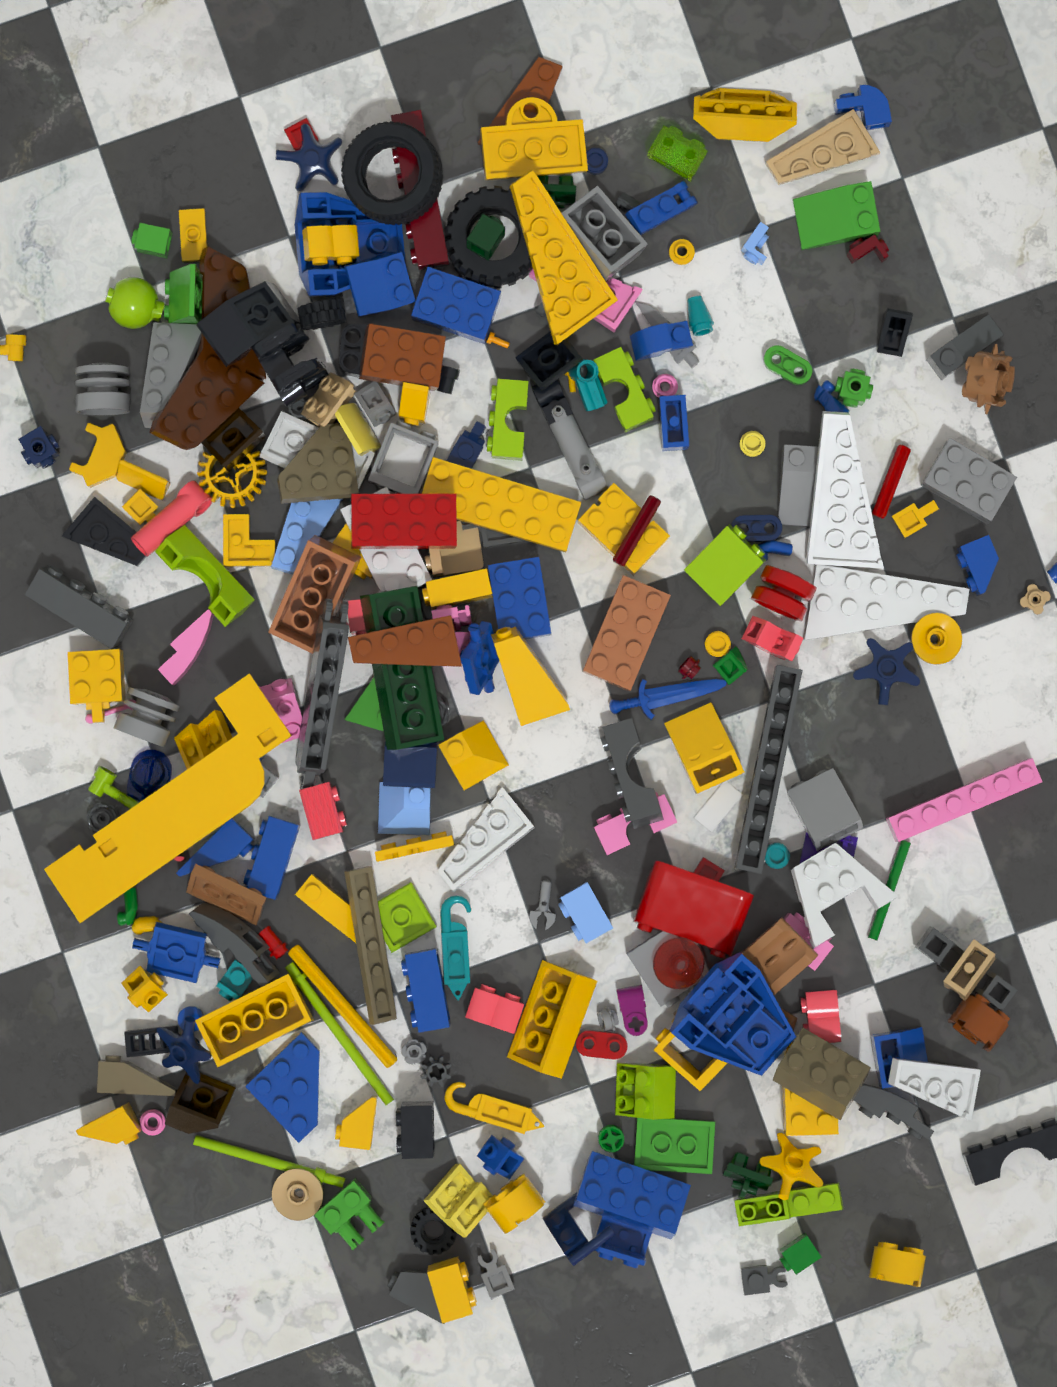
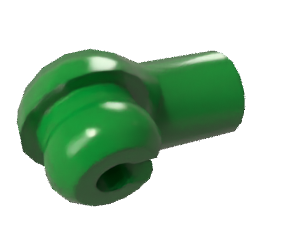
M131 888L124 893L125 912L117 913V921L120 926H130L134 923L138 909L136 888Z

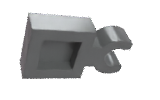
M767 1265L741 1268L744 1296L769 1293V1285L771 1284L780 1288L786 1287L788 1285L787 1281H778L776 1279L778 1273L786 1272L785 1267H776L772 1272L767 1271Z

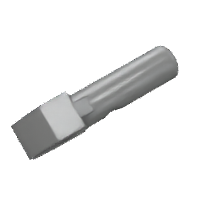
M549 880L541 882L539 906L535 911H530L529 919L535 929H537V918L542 912H544L547 918L545 930L550 928L555 922L556 914L551 913L549 910L552 882Z

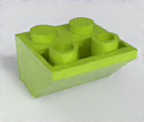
M617 1063L615 1115L652 1120L675 1118L676 1070L670 1065Z

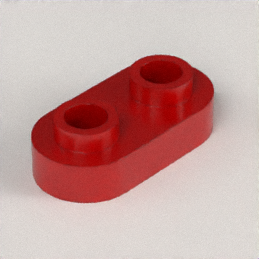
M585 1030L576 1039V1048L583 1056L616 1060L622 1058L627 1052V1041L618 1033ZM586 1039L593 1040L594 1045L592 1048L588 1049L584 1046ZM612 1042L619 1043L620 1047L617 1051L610 1050Z

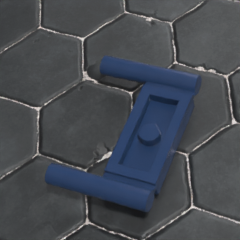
M577 1192L542 1218L573 1266L616 1235L613 1229L608 1226L588 1241L569 1212L575 1207L573 1203Z

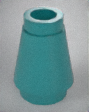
M702 296L689 298L687 300L689 330L693 332L694 336H703L711 333L714 322Z

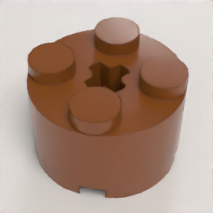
M971 994L966 1001H961L948 1019V1022L955 1023L953 1028L976 1045L978 1041L985 1044L982 1049L990 1052L1008 1028L1010 1018L1000 1010L995 1012L988 1006L990 1002L980 994H976V996Z

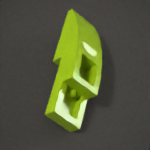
M839 1183L825 1184L820 1188L812 1185L792 1188L788 1200L780 1199L778 1197L780 1191H775L734 1201L739 1226L843 1210Z

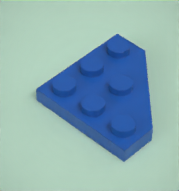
M303 1032L245 1086L298 1143L318 1125L320 1050Z

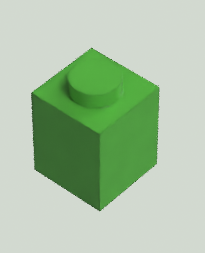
M140 223L139 228L134 229L132 244L135 245L134 248L138 253L168 258L173 233L167 228Z

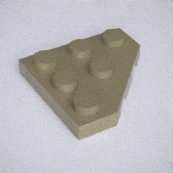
M340 423L327 424L325 427L320 426L279 474L277 481L281 504L351 498V494H359L351 442Z

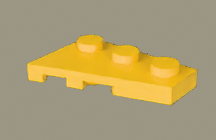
M446 831L431 834L432 840L423 842L421 837L407 839V845L396 847V842L380 845L381 851L375 852L376 861L379 862L455 845L453 835L447 836Z

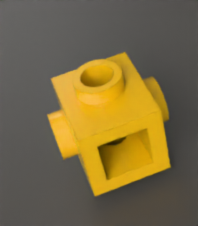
M142 966L135 969L121 982L129 994L127 996L129 1001L136 1008L142 1006L147 1012H150L168 995L162 987L165 984L164 981L155 972L152 974L148 973Z

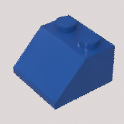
M388 252L344 266L358 316L392 310L416 302L402 252Z

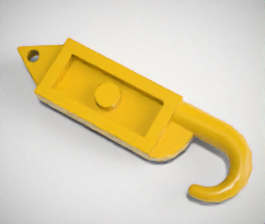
M463 1082L453 1083L445 1091V1103L455 1113L525 1134L526 1131L544 1127V1124L532 1112V1108L487 1094L479 1093L470 1100L469 1105L456 1102L453 1099V1092L457 1088L466 1087V1084ZM535 1122H539L540 1125L535 1126Z

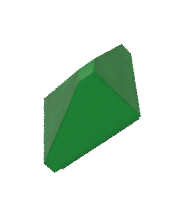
M737 646L713 665L728 685L748 670Z

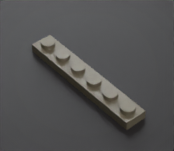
M372 866L344 871L369 1023L376 1025L396 1020L397 1016Z

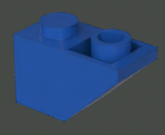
M989 535L957 548L958 554H956L958 564L961 569H966L969 576L966 578L967 585L971 592L975 591L977 596L986 592L999 560Z

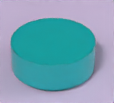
M773 843L767 846L765 863L774 869L785 867L790 859L788 848L781 843Z

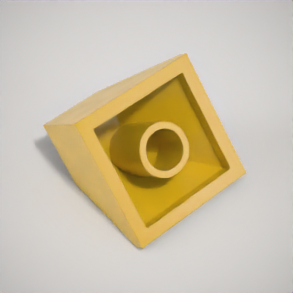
M484 720L438 745L463 790L509 766Z
M129 1102L76 1130L79 1136L115 1144L123 1141L125 1145L138 1139L137 1133L142 1131Z

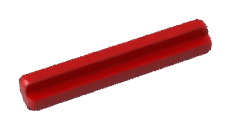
M904 445L897 446L872 511V515L884 519L886 517L911 452L909 447Z

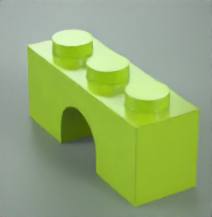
M619 347L593 359V362L598 366V376L603 386L612 382H619L625 385L628 390L629 396L626 401L614 408L624 432L626 433L653 420L654 416L652 413L656 412L650 397L647 399L644 397L642 389L645 386L640 375L635 376L631 369L634 363L629 352H623L622 347Z
M498 379L497 385H492L491 400L496 401L495 411H490L489 426H494L493 436H488L487 452H492V459L523 461L524 432L510 430L505 423V419L512 410H527L529 381Z

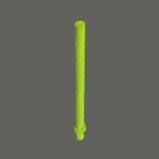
M291 962L285 969L293 978L295 985H298L383 1103L388 1105L394 1100L305 979L307 977L306 974H302L294 962Z

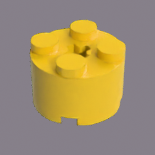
M523 1173L514 1181L511 1180L500 1188V1193L488 1198L483 1205L500 1229L506 1234L518 1227L517 1224L523 1220L529 1219L546 1202L529 1178Z
M878 1242V1246H874L869 1278L921 1287L926 1256L923 1255L924 1250L904 1247L903 1251H900L896 1244Z

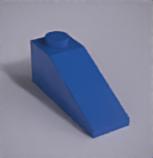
M232 818L176 874L179 877L191 874L195 864L211 867L237 858L239 855L244 858L254 848L251 843L255 839Z

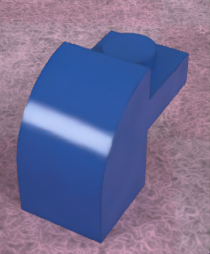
M860 85L857 90L858 96H855L854 93H846L840 95L839 99L835 100V115L847 113L852 109L855 112L861 111L862 123L866 130L886 128L892 122L887 98L879 89L873 86Z
M687 321L651 326L639 330L630 336L636 361L659 357L666 352L693 346Z

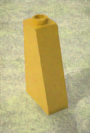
M503 627L497 630L495 634H491L521 726L570 710L565 695L516 627Z

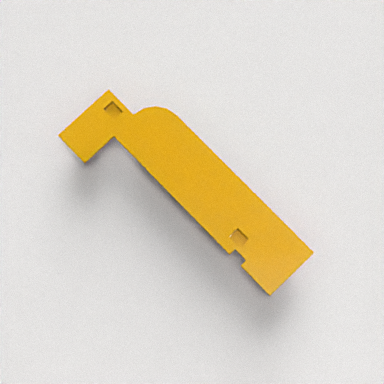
M250 673L214 698L238 734L95 833L93 837L97 842L84 851L79 844L44 869L79 923L85 921L245 810L261 795L265 784V771L260 758L292 735Z

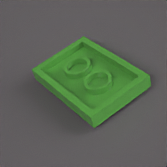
M637 1118L634 1166L655 1171L712 1174L715 1121Z

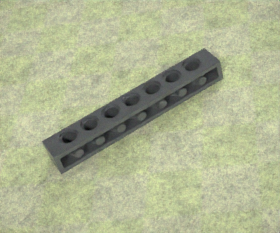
M781 665L775 666L734 869L762 874L803 672L801 669Z

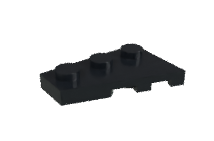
M96 497L90 501L62 535L66 539L137 567L146 558L131 540L136 531Z

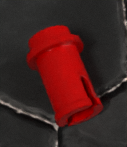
M270 925L258 934L270 947L268 949L271 952L270 957L274 956L277 960L288 951L287 943H283L278 938Z

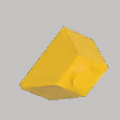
M403 382L399 418L404 420L403 423L410 426H419V423L425 424L431 394L428 386Z
M372 1095L344 1117L342 1124H337L335 1139L340 1140L339 1147L371 1149L378 1096Z

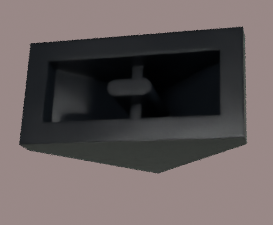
M887 308L883 314L877 346L878 353L902 357L913 313Z

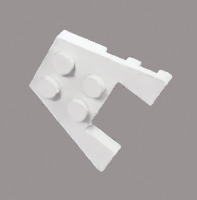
M837 843L832 844L791 870L798 899L803 907L804 921L811 937L809 940L813 949L835 935L822 916L821 911L862 888L874 909L878 910L897 898V895Z

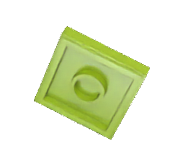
M411 882L378 901L383 937L391 953L437 927Z

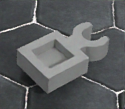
M491 1250L493 1259L489 1263L484 1262L481 1255L478 1256L480 1265L487 1269V1272L481 1274V1277L491 1300L515 1290L505 1264L497 1267L498 1256L494 1250Z

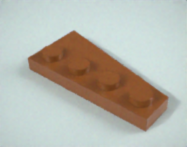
M538 57L489 127L504 126L506 116L511 107L524 98H539L549 104L563 66ZM531 104L524 106L523 112L526 117H536L537 109ZM481 138L478 141V145H481Z
M451 615L348 637L353 663L462 667Z

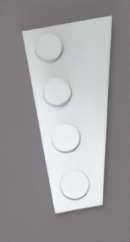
M501 787L496 797L487 805L482 815L470 827L465 837L457 844L437 872L452 891L455 892L535 827L505 789Z

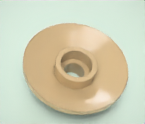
M290 1169L276 1179L272 1188V1200L277 1211L284 1217L295 1221L306 1220L320 1209L323 1202V1188L313 1173L305 1169ZM298 1188L302 1189L304 1192L303 1197H298L295 1190Z

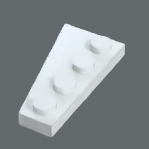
M893 1058L888 1084L972 1121L981 1070L973 1067Z

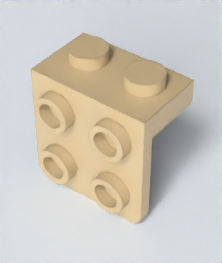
M330 372L328 376L321 380L319 389L313 397L306 401L301 415L318 428L320 426L325 427L327 424H333L337 419L334 414L339 407L348 404L356 392L353 389L354 385L350 381Z
M457 521L456 548L429 549L430 555L425 556L427 570H432L433 577L476 571L483 568L484 563L478 528L462 530V525L467 524H461V521Z

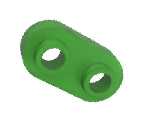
M772 346L764 354L763 361L765 367L794 385L805 384L812 375V367L807 360L782 346ZM774 355H777L781 358V362L779 364H774L772 362V357ZM794 369H802L803 375L801 377L795 376Z

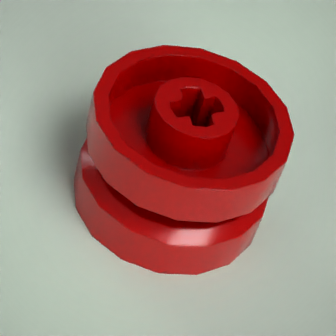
M765 565L760 578L762 582L773 589L765 586H756L750 599L778 614L802 622L807 608L795 598L811 601L817 587L791 572Z

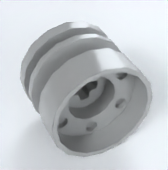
M92 363L75 368V375L84 378L76 380L75 385L87 389V392L75 395L76 413L103 416L121 415L130 412V395L118 392V388L130 385L129 380L120 378L130 375L129 367L113 363Z
M129 687L127 693L138 698L136 703L124 699L123 703L132 708L133 711L131 714L119 712L114 729L165 747L170 731L161 726L162 720L174 722L176 718L166 715V709L178 712L180 706L176 705L168 697L145 688Z

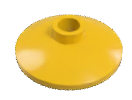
M931 613L922 617L915 624L911 641L913 649L920 659L929 664L939 665L951 661L958 654L962 645V633L959 625L950 616L942 613ZM933 634L938 638L936 644H933L930 640Z

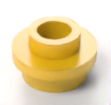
M679 239L671 244L669 256L675 264L686 265L694 258L695 249L688 240ZM681 247L687 251V254L684 256H680L677 253V250Z

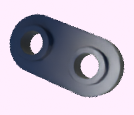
M742 515L736 517L731 524L733 527L735 525L740 526L741 524L748 526L749 530L745 537L748 542L772 541L777 539L782 532V523L774 515ZM770 523L774 526L772 533H767L764 530L766 524Z

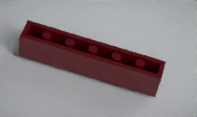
M421 110L391 115L393 122L405 123L413 128L415 127L426 136ZM396 147L392 149L394 164L399 163L401 173L396 174L399 189L404 188L406 195L413 189L418 180L419 165L414 153L406 148ZM437 200L432 208H429V211L425 212L422 217L420 216L419 219L405 224L408 239H413L415 246L414 249H410L412 264H418L419 271L425 270L427 267L436 268L449 265Z

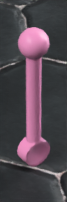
M124 704V705H121V706H118V707H115V708L106 710V711H105V716H108V715H111V714H114V713H117V712H120V711H123V710H126V709H131V710H133V709ZM91 713L85 717L86 722L89 724L93 723Z

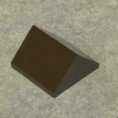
M238 408L201 443L229 472L266 436Z

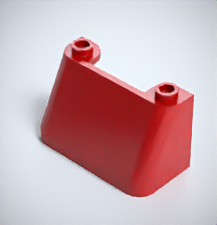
M655 861L651 867L633 922L638 924L637 929L651 933L652 929L670 933L711 949V955L725 959L726 955L731 956L754 895L673 865Z

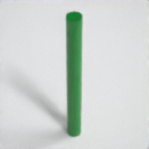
M904 840L900 842L886 886L893 892L896 889L911 845L910 842ZM891 902L877 910L868 938L878 941Z

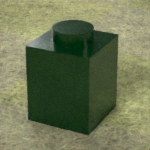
M482 214L467 238V249L489 261L505 236V226H503L502 221L494 216L488 217Z

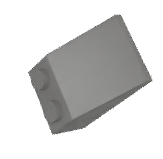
M784 445L782 447L778 518L782 525L810 527L819 447Z

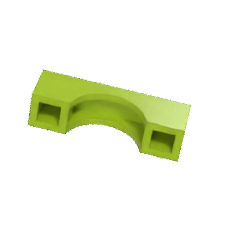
M185 525L165 538L155 551L172 571H189L197 575L206 584L210 593L208 609L225 627L241 616L255 601L247 590Z

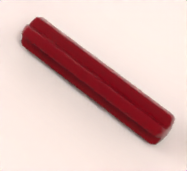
M650 495L618 548L613 557V561L620 566L626 565L661 504V501L655 496Z

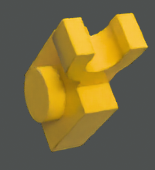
M934 500L920 509L913 503L891 517L905 539L927 526L924 518L939 508Z

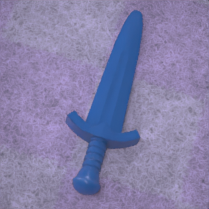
M642 679L637 697L623 699L622 701L612 699L609 703V708L613 714H617L623 709L626 710L627 708L639 706L645 716L652 720L655 715L651 713V709L715 692L725 687L727 682L721 679H712L644 689L647 681Z

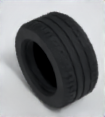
M386 121L367 127L366 130H362L360 134L356 135L355 139L353 138L343 157L341 177L347 196L363 214L382 224L401 225L402 223L406 224L407 222L419 219L420 216L422 217L425 212L429 211V208H432L433 204L437 201V197L440 195L439 192H441L444 177L442 173L444 172L437 150L422 132L405 123ZM391 147L406 148L415 154L419 165L418 180L413 189L402 198L394 200L379 199L372 195L368 189L366 174L368 165L373 157L383 149Z

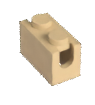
M973 939L943 981L944 987L947 989L951 988L960 995L961 999L966 1001L995 961V953ZM977 951H979V952H981L982 954H984V955L986 956V958H985L984 956H982L981 954H979Z

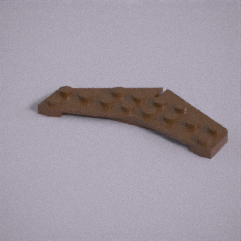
M209 246L202 250L199 271L203 275V319L225 301L250 289L247 270L241 263ZM201 334V342L195 360L163 410H160L154 418L149 433L183 450L197 447L265 384L261 380L266 379V373L254 351L251 349L245 358L226 367L203 334Z

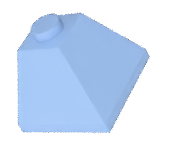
M379 782L378 834L430 835L431 788L383 786V782Z

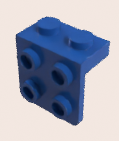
M602 1216L596 1236L608 1226L613 1229L616 1235L595 1250L598 1256L607 1260H613L614 1257L623 1260L624 1265L638 1268L639 1265L645 1266V1254L652 1233Z

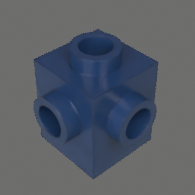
M41 426L18 439L24 448L21 454L28 465L33 464L36 468L42 467L45 469L56 462L55 458L60 456L56 450L60 447L53 434L48 436L45 429ZM43 446L42 451L38 452V449Z

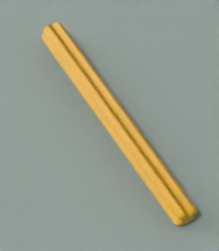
M295 945L290 949L288 955L384 1066L390 1068L396 1063L397 1057L299 945Z

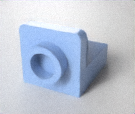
M762 222L758 224L741 250L745 253L743 257L754 265L757 262L762 265L767 258L755 249L756 247L761 249L769 238L765 234L769 227Z

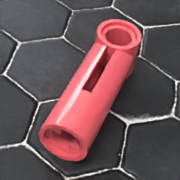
M195 480L188 482L171 503L131 537L132 542L142 554L148 557L161 545L165 538L185 525L194 516L198 517L203 514L212 504V497L205 493L204 489Z

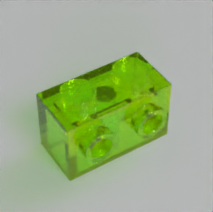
M663 125L650 147L647 157L692 182L707 156L708 150L704 149L706 146L696 139L690 141L683 137V132L674 126L668 128Z

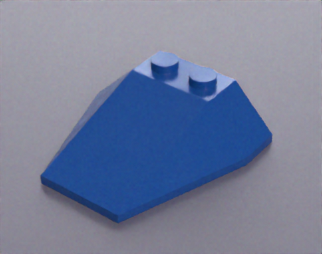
M327 192L299 194L294 225L299 276L308 296H331L350 289L344 267L350 264L339 265L337 260H328V264L312 265V261H305L302 230L308 226L357 225L359 257L353 259V263L388 252H402L405 261L402 224L388 225L374 221L363 214L351 200Z
M740 952L716 963L680 1003L670 1032L689 1049L760 1076L765 1073L796 1038L760 969Z

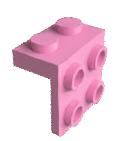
M292 678L278 679L272 682V684L259 687L292 735L284 742L298 739L303 717L296 699Z

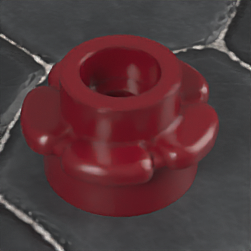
M689 656L678 669V672L683 675L682 679H685L687 676L692 679L701 669L698 665L699 659L696 660Z

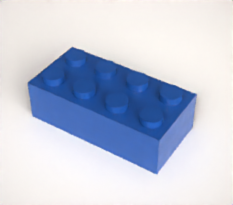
M592 1151L588 1157L573 1206L672 1239L676 1235L691 1185Z

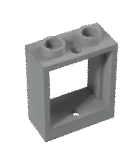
M397 421V424L390 423L368 482L381 488L387 487L389 491L396 494H419L430 468L432 458L439 445V441L435 440L436 436L426 431H421L420 434L411 431L412 426L401 421ZM394 434L430 447L414 487L379 474Z

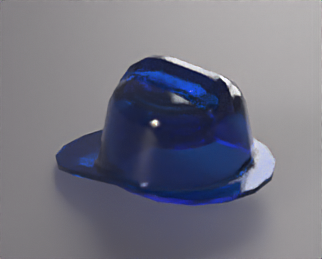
M146 750L139 753L134 758L130 768L127 795L141 802L170 782L172 765L169 758L157 750Z

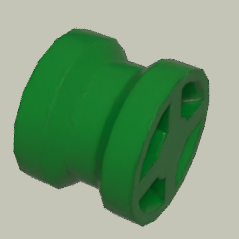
M606 1125L599 1132V1144L607 1152H616L624 1144V1134L618 1126Z

